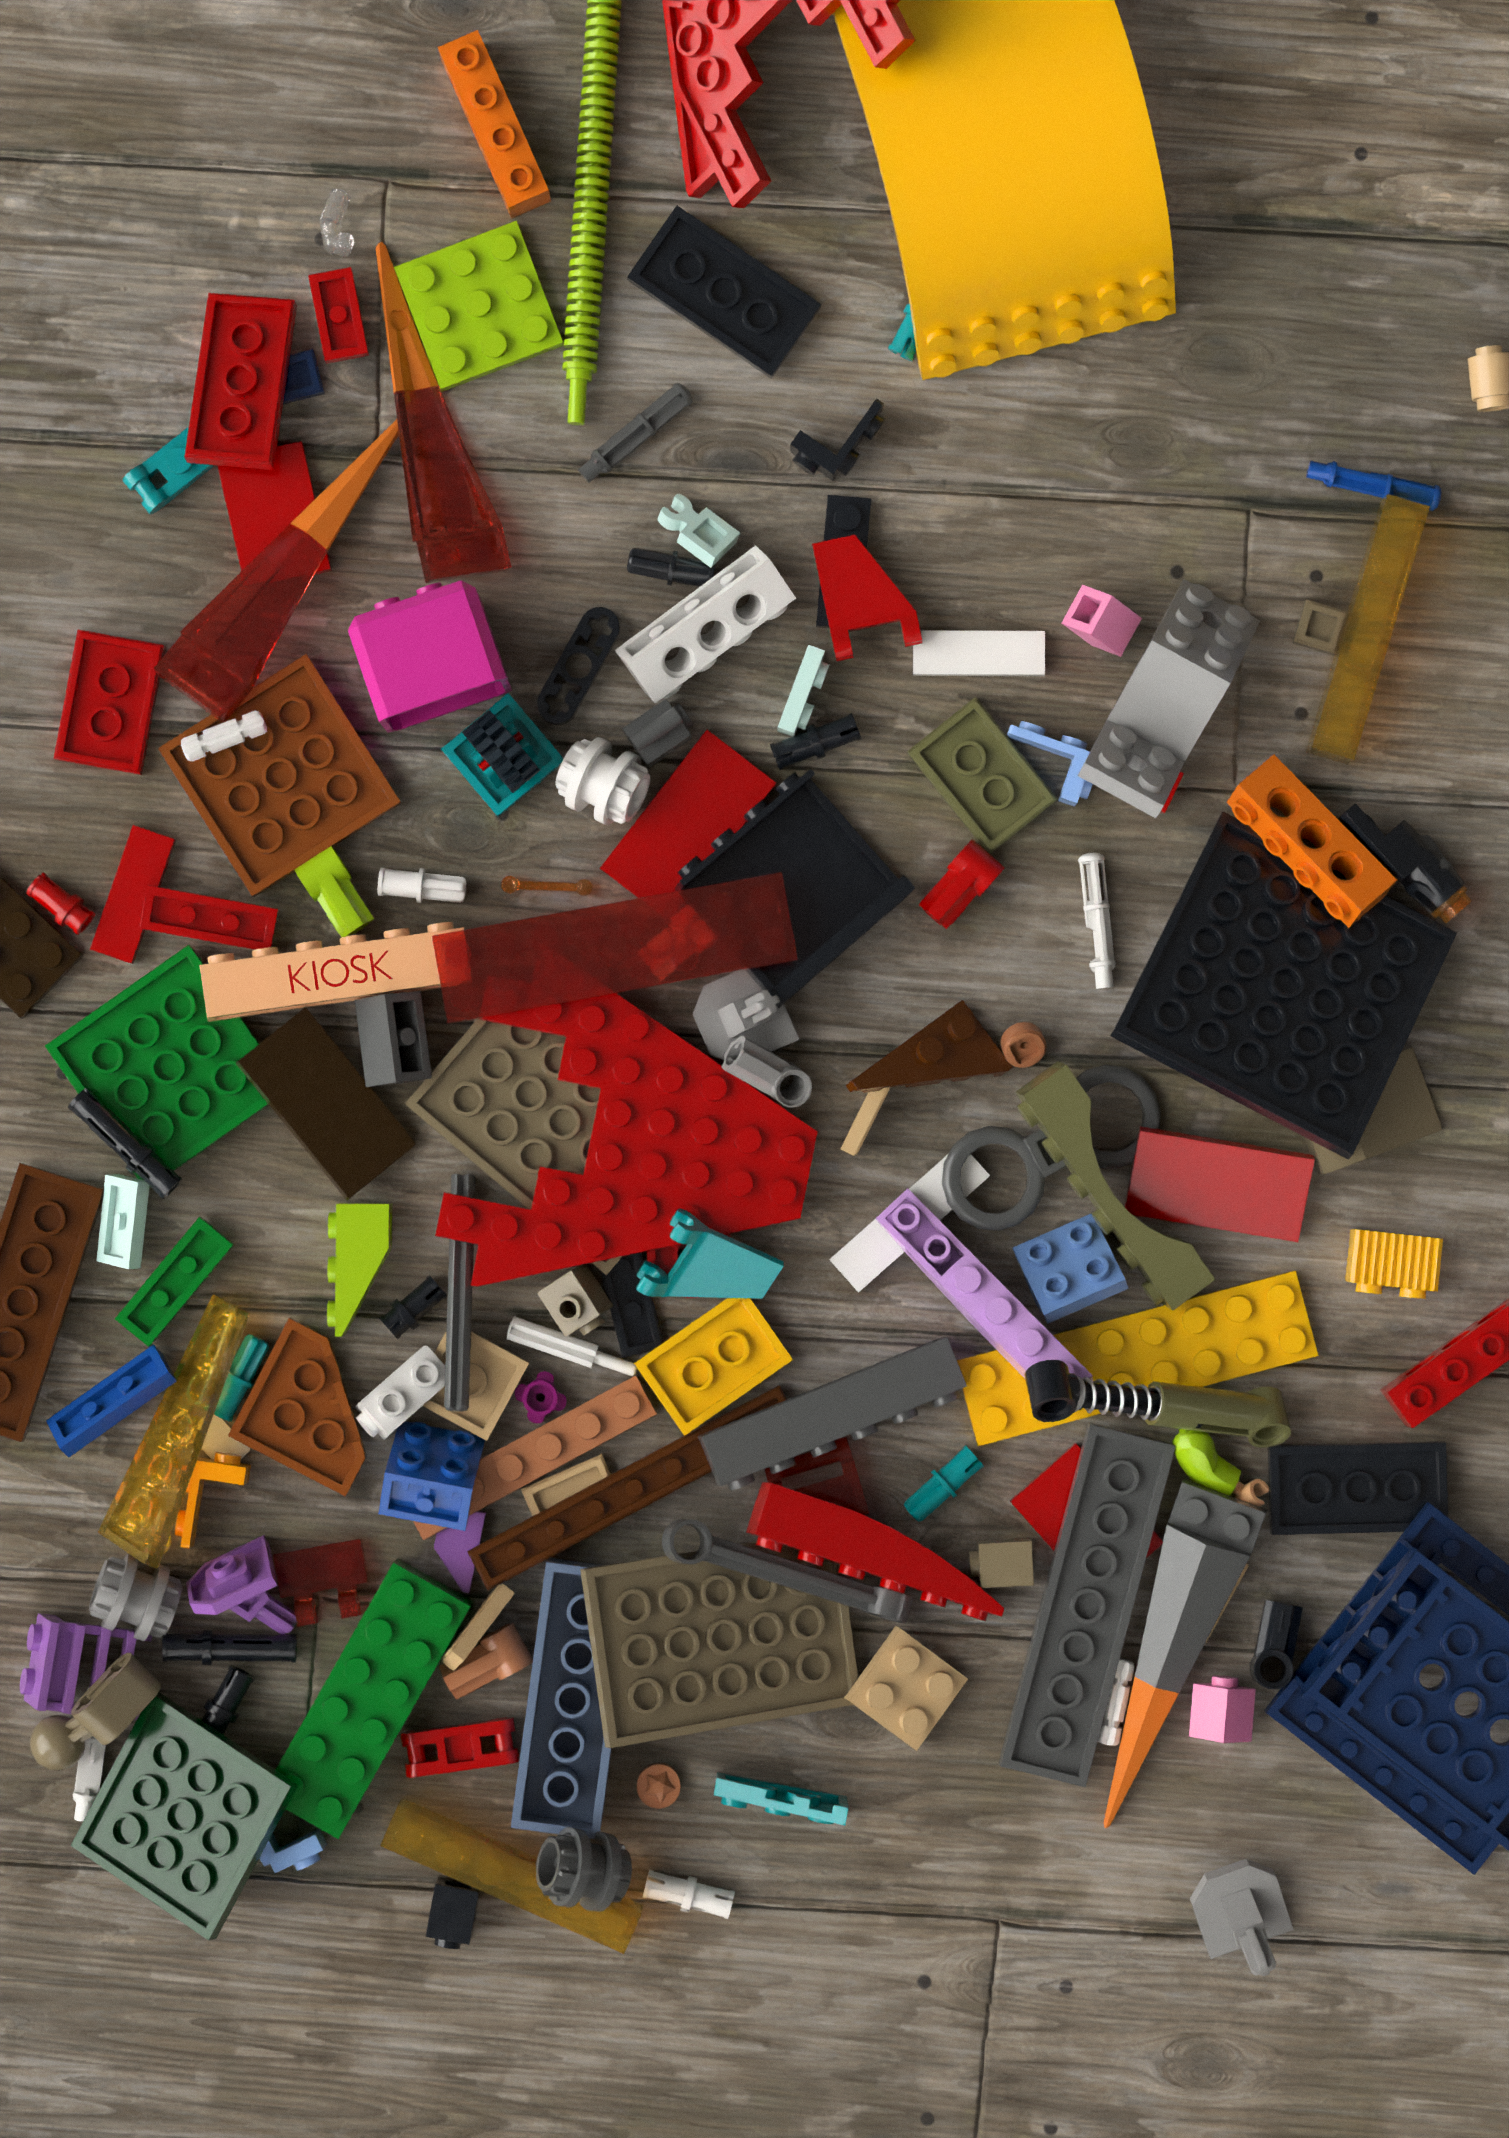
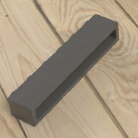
M940 1337L703 1433L698 1438L717 1485L723 1486L728 1484L732 1491L754 1482L753 1473L769 1467L771 1473L774 1474L796 1465L794 1457L810 1450L812 1457H816L837 1448L834 1441L836 1439L851 1434L853 1441L871 1435L878 1431L876 1423L890 1417L894 1424L918 1415L917 1406L930 1401L933 1402L934 1407L952 1402L959 1398L957 1390L967 1387L948 1337Z

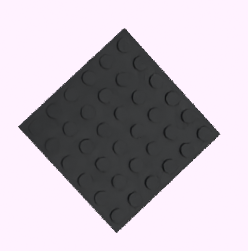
M1222 812L1110 1036L1349 1160L1356 1150L1457 932L1388 896H1385L1348 928L1342 920L1334 918L1327 911L1324 902L1310 888H1306L1298 882L1293 870L1280 857L1271 854L1266 849L1262 838L1249 825H1245L1237 818ZM1332 870L1337 878L1346 880L1341 872Z

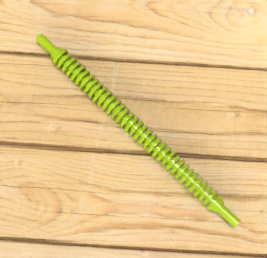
M587 0V6L590 8L586 9V17L589 19L585 23L587 31L585 32L584 39L588 42L584 43V52L586 53L583 55V63L586 65L582 67V73L585 76L582 77L581 82L582 86H584L581 89V97L584 99L580 100V108L583 110L579 112V119L582 122L578 126V130L582 133L578 134V143L580 145L577 146V154L581 156L576 157V165L579 167L576 168L575 176L579 179L575 180L574 187L578 190L574 191V199L577 202L573 203V211L578 213L572 215V221L576 224L572 225L571 232L576 236L571 237V245L575 247L570 248V256L574 259L569 260V267L575 270H570L568 278L572 280L568 283V291L573 293L567 294V302L572 304L566 306V313L571 316L565 318V324L571 327L565 328L564 333L566 337H569V339L564 340V348L571 350L563 351V359L568 361L562 363V370L566 371V380L570 381L567 423L571 425H585L587 383L592 382V374L597 372V365L590 362L598 361V353L592 351L599 349V342L594 339L599 338L600 331L593 328L600 327V319L596 317L601 315V308L595 305L602 304V297L597 294L602 293L603 290L602 284L598 283L603 281V273L598 271L604 270V262L601 259L605 258V251L600 248H604L606 245V240L602 237L606 236L607 229L603 225L607 224V216L603 214L608 213V205L605 203L609 201V194L605 191H608L610 183L606 180L610 179V170L608 168L611 167V159L607 157L612 156V148L609 146L613 142V137L610 134L613 133L614 126L610 123L614 122V113L612 111L615 110V102L611 100H614L616 97V92L613 89L616 88L617 81L614 77L617 76V68L614 66L618 65V57L615 55L619 53V46L616 43L619 42L620 38L617 32L620 31V22L618 21L621 19V11L618 9L622 8V0Z

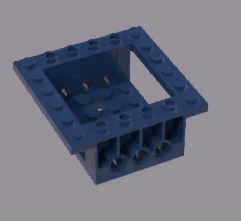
M1427 1502L1293 1672L1290 1682L1279 1690L1264 1711L1475 1875L1499 1844L1509 1851V1740L1498 1743L1494 1742L1490 1736L1491 1726L1497 1720H1509V1622L1443 1571L1438 1565L1440 1563L1445 1565L1507 1615H1509V1565ZM1437 1664L1443 1670V1678L1440 1684L1432 1688L1422 1686L1419 1680L1421 1670L1426 1665ZM1463 1692H1474L1478 1697L1477 1709L1469 1715L1458 1714L1455 1710L1456 1698Z

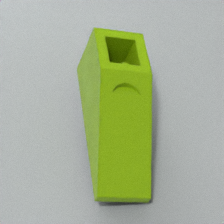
M338 1203L336 1204V1212H329L328 1238L336 1239V1256L328 1257L327 1277L328 1283H335V1301L328 1300L327 1325L328 1327H335V1337L346 1335L392 1249L393 1204Z

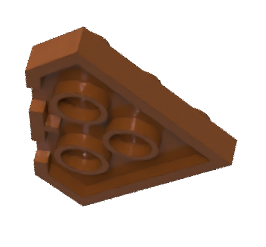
M290 1317L228 1436L346 1497L367 1458V1454L330 1338Z

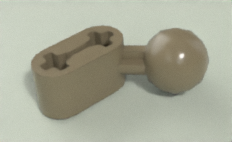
M131 1653L122 1655L110 1665L76 1702L71 1711L73 1718L65 1715H52L43 1718L32 1730L30 1737L31 1754L39 1765L49 1770L62 1771L73 1767L84 1754L86 1740L93 1736L102 1745L111 1743L154 1699L162 1684Z

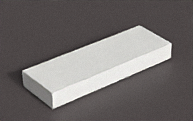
M920 630L923 644L913 646V676H1045V631Z

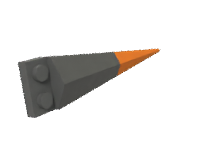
M1186 1479L1182 1481L1166 1525L1103 1823L1105 1829L1111 1825L1248 1562L1267 1513V1509Z

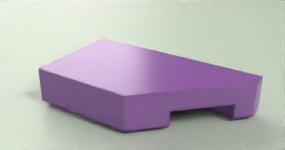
M477 1511L469 1516L466 1531L446 1528L436 1534L434 1543L435 1551L462 1592L470 1593L475 1566L467 1551L481 1542L487 1513L483 1511Z

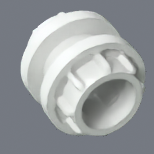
M597 737L593 741L583 739L581 742L577 741L571 746L560 765L556 777V788L559 795L565 797V805L568 808L577 812L582 811L588 804L595 806L594 819L606 826L614 821L620 824L630 821L640 809L650 785L648 769L641 765L640 756L630 751H625L617 759L612 757L611 742L601 737Z

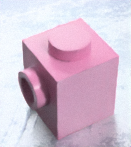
M1082 585L1062 624L1091 646L1121 657L1142 618L1112 595Z
M1213 1675L1211 1683H1193L1189 1737L1221 1743L1251 1742L1256 1689L1238 1686L1239 1678L1231 1676Z

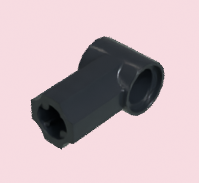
M1264 1600L1255 1652L1250 1662V1674L1258 1685L1268 1689H1280L1290 1682L1293 1675L1292 1663L1303 1607ZM1270 1656L1277 1657L1282 1663L1283 1671L1281 1676L1274 1681H1266L1260 1673L1262 1661Z

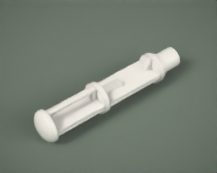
M1093 852L1080 856L1078 862L1080 864L1086 927L1093 930L1096 958L1090 961L1089 966L1095 972L1096 989L1114 987L1112 970L1115 968L1116 961L1114 960L1110 905L1108 903L1104 865L1105 858L1102 854ZM1098 863H1101L1104 900H1102ZM1083 864H1086L1090 901H1087Z
M93 1736L85 1741L84 1754L78 1761L73 1800L76 1802L74 1820L82 1822L100 1791L106 1745L99 1743Z

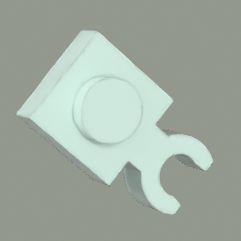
M681 494L674 496L671 505L679 514H675L668 508L663 507L657 519L664 528L680 531L677 543L710 568L737 543L740 535L739 531L707 507L699 514L696 513L690 500Z

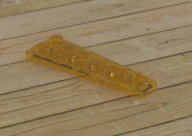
M214 1294L174 1373L177 1381L167 1388L98 1530L99 1534L142 1563L157 1569L163 1555L170 1548L171 1532L250 1315V1313Z

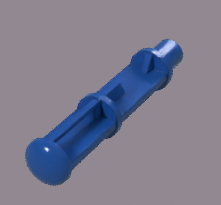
M1310 460L1306 478L1323 481L1326 487L1329 488L1333 486L1381 497L1382 500L1386 501L1390 499L1429 508V511H1434L1439 506L1442 496L1439 485L1431 486L1393 477L1391 474L1383 475L1374 472L1368 474L1338 467L1335 461L1324 464Z

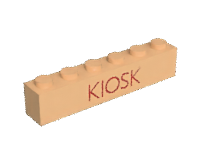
M442 922L428 925L427 933L410 935L409 928H400L383 932L384 939L367 941L365 934L340 938V945L323 947L322 941H309L296 944V951L279 954L278 947H267L253 950L252 958L235 960L234 953L209 956L208 964L199 965L208 1022L350 1002L382 994L427 991L468 985L471 983L472 978L464 927L454 929L453 922Z

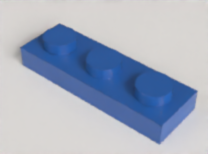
M153 1344L47 1419L46 1422L59 1448L69 1458L177 1380L165 1357Z

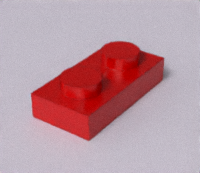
M348 267L308 275L326 364L369 356L352 268Z

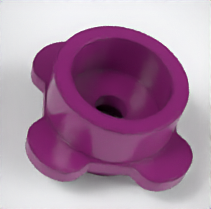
M546 1371L538 1373L536 1380L531 1383L518 1385L515 1390L516 1400L523 1402L528 1411V1420L536 1424L543 1422L545 1416L550 1412L563 1410L567 1403L566 1396L559 1393L553 1384L554 1376ZM539 1393L545 1395V1400L539 1402L536 1398Z

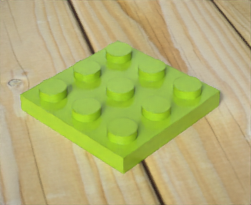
M517 220L394 267L441 392L564 346Z

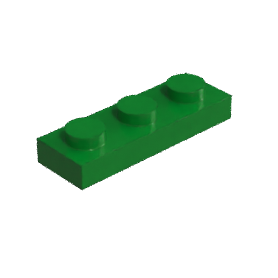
M198 1217L116 1316L115 1320L148 1347L152 1346L235 1244L205 1219Z

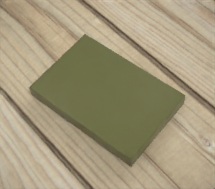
M976 697L907 751L909 757L978 843L990 854L1058 800Z

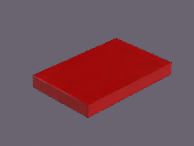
M302 441L277 446L274 470L217 465L246 590L332 571L328 552L308 535L296 530L290 524L316 499Z
M77 630L53 759L142 776L166 647L164 645Z
M1076 1443L1069 1447L1010 1500L1012 1505L1053 1551L1057 1543L1081 1448ZM1154 1531L1147 1557L1163 1544V1541Z

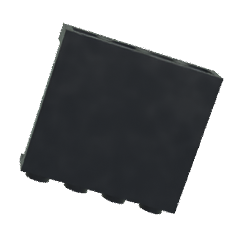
M811 769L802 777H799L794 772L776 788L780 795L769 805L764 800H761L743 816L748 823L736 833L731 828L723 832L711 843L715 851L702 861L696 856L678 872L682 879L675 887V891L693 908L760 988L768 990L771 996L777 994L780 1003L776 1004L778 1008L899 905L915 889L904 875L900 879L894 875L811 780L815 773Z

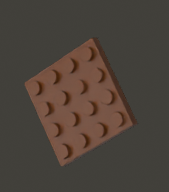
M307 654L158 748L252 897H256L295 872L294 869L330 846H336L402 803ZM255 710L262 714L267 726L265 734L252 739L250 736H247L242 743L213 754L210 751L206 752L205 757L195 761H189L185 757L181 747V740L195 733L198 736L203 735V730L234 718L239 721L242 719V715Z

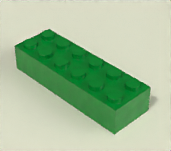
M398 1558L393 1562L276 1768V1771L298 1785L286 1810L339 1839L474 1601Z

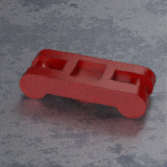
M514 1717L401 1732L402 1747H407L408 1763L404 1764L406 1777H422L519 1762L518 1748L513 1747L511 1733L516 1731ZM494 1735L496 1750L483 1752L481 1737ZM436 1743L438 1759L426 1760L424 1745Z

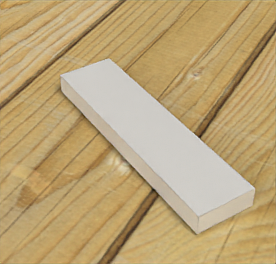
M948 1154L909 1188L939 1220L952 1210L947 1203L942 1187L943 1165ZM971 1154L967 1157L961 1168L960 1184L965 1197L990 1176ZM875 1218L829 1260L859 1293L903 1254L904 1250Z

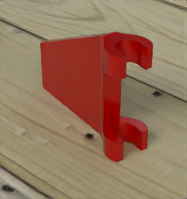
M856 535L812 544L836 662L854 658L849 632L900 621L905 647L923 644L916 610Z

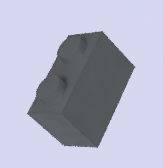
M421 991L382 994L355 1000L366 1087L431 1079Z

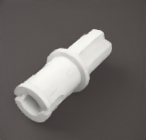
M381 867L377 893L378 896L389 895L416 898L417 903H422L423 899L461 903L465 899L467 884L464 877L425 873L424 868H420L419 872Z

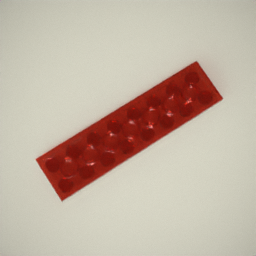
M782 872L432 936L448 1024L798 960Z

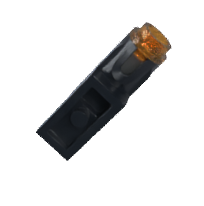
M1356 803L1338 818L1397 879L1391 889L1400 882L1405 887L1406 892L1420 905L1425 907L1434 918L1439 916L1446 924L1472 902L1465 893L1468 890L1464 885L1465 882L1451 863L1445 859L1429 835H1419L1410 824L1403 820L1385 836L1375 825L1373 819L1365 814Z

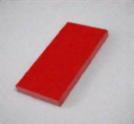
M208 293L184 456L187 463L274 470L297 310L295 300Z
M706 730L602 864L600 870L670 923V920L685 903L682 897L675 891L676 885L682 879L678 872L694 857L698 856L703 861L715 850L712 848L711 843L728 828H731L735 833L747 823L743 816L768 796L776 782L709 730Z
M1140 1126L1124 1207L1129 1213L1136 1216L1298 1242L1315 1158L1311 1154Z

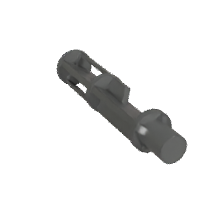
M675 383L671 389L648 408L637 414L631 422L597 450L595 449L591 454V459L578 469L584 479L590 483L599 474L609 473L614 466L648 438L654 436L660 428L688 405L690 406L693 399L689 390L682 384Z

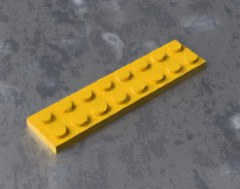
M1295 1270L1191 1297L1175 1310L1169 1309L1166 1305H1161L1052 1334L1093 1375V1381L1102 1379L1106 1384L1110 1381H1117L1120 1385L1129 1382L1134 1387L1138 1384H1144L1148 1387L1152 1382L1203 1387L1319 1356ZM997 1350L957 1360L967 1385L962 1390L977 1446L1101 1414L1097 1409L1087 1413L1086 1409L1082 1408L1060 1421H1039L1033 1417L1025 1378Z

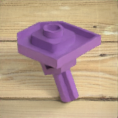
M264 1535L204 1563L186 1583L189 1604L195 1614L217 1615L230 1609L248 1622L256 1617L281 1635L290 1633L298 1620L296 1612L268 1594V1590L277 1586L270 1545Z

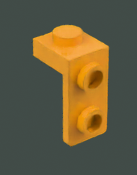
M215 1452L214 1459L198 1457L194 1459L193 1467H185L182 1492L189 1493L186 1510H179L175 1527V1536L182 1537V1548L190 1549L195 1544L204 1480L245 1485L249 1482L251 1465L240 1463V1455Z

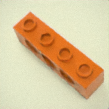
M476 30L439 46L438 51L441 61L511 219L551 202L547 184L479 31Z
M1275 754L1240 782L1226 802L1232 808L1235 817L1241 823L1249 825L1262 838L1266 849L1271 854L1280 857L1293 870L1298 882L1304 887L1310 888L1324 902L1327 911L1334 918L1342 920L1348 928L1382 900L1397 881ZM1270 807L1281 810L1285 817L1276 815ZM1301 838L1311 841L1316 849L1307 847ZM1332 870L1341 872L1346 880L1337 878Z

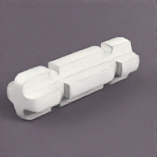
M255 710L242 715V719L239 721L234 718L203 730V735L198 736L195 733L181 740V747L185 757L189 761H195L205 757L206 752L210 751L213 754L242 743L247 736H250L252 739L267 732V726L262 714Z
M1119 1659L1098 1738L1099 1743L1116 1746L1120 1742L1122 1728L1119 1727V1724L1124 1722L1131 1688L1128 1686V1681H1132L1135 1668L1134 1663L1130 1660Z

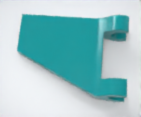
M678 1209L670 1221V1225L674 1227L670 1233V1238L678 1243L687 1244L668 1274L656 1264L644 1261L637 1272V1277L641 1280L636 1286V1290L650 1297L763 1299L784 1267V1261L704 1225L690 1212Z

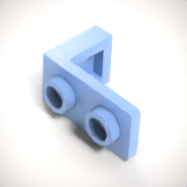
M1021 721L1019 727L1010 725L1007 732L1008 738L1072 760L1058 799L1059 802L1075 807L1079 797L1088 799L1093 784L1078 776L1090 751L1086 750V742L1062 735L1061 741L1044 736L1045 728L1025 721Z
M320 1829L279 1847L272 1833L259 1859L264 1866L270 1864L274 1873L292 1865L299 1871L321 1860L318 1853L324 1850L327 1843Z

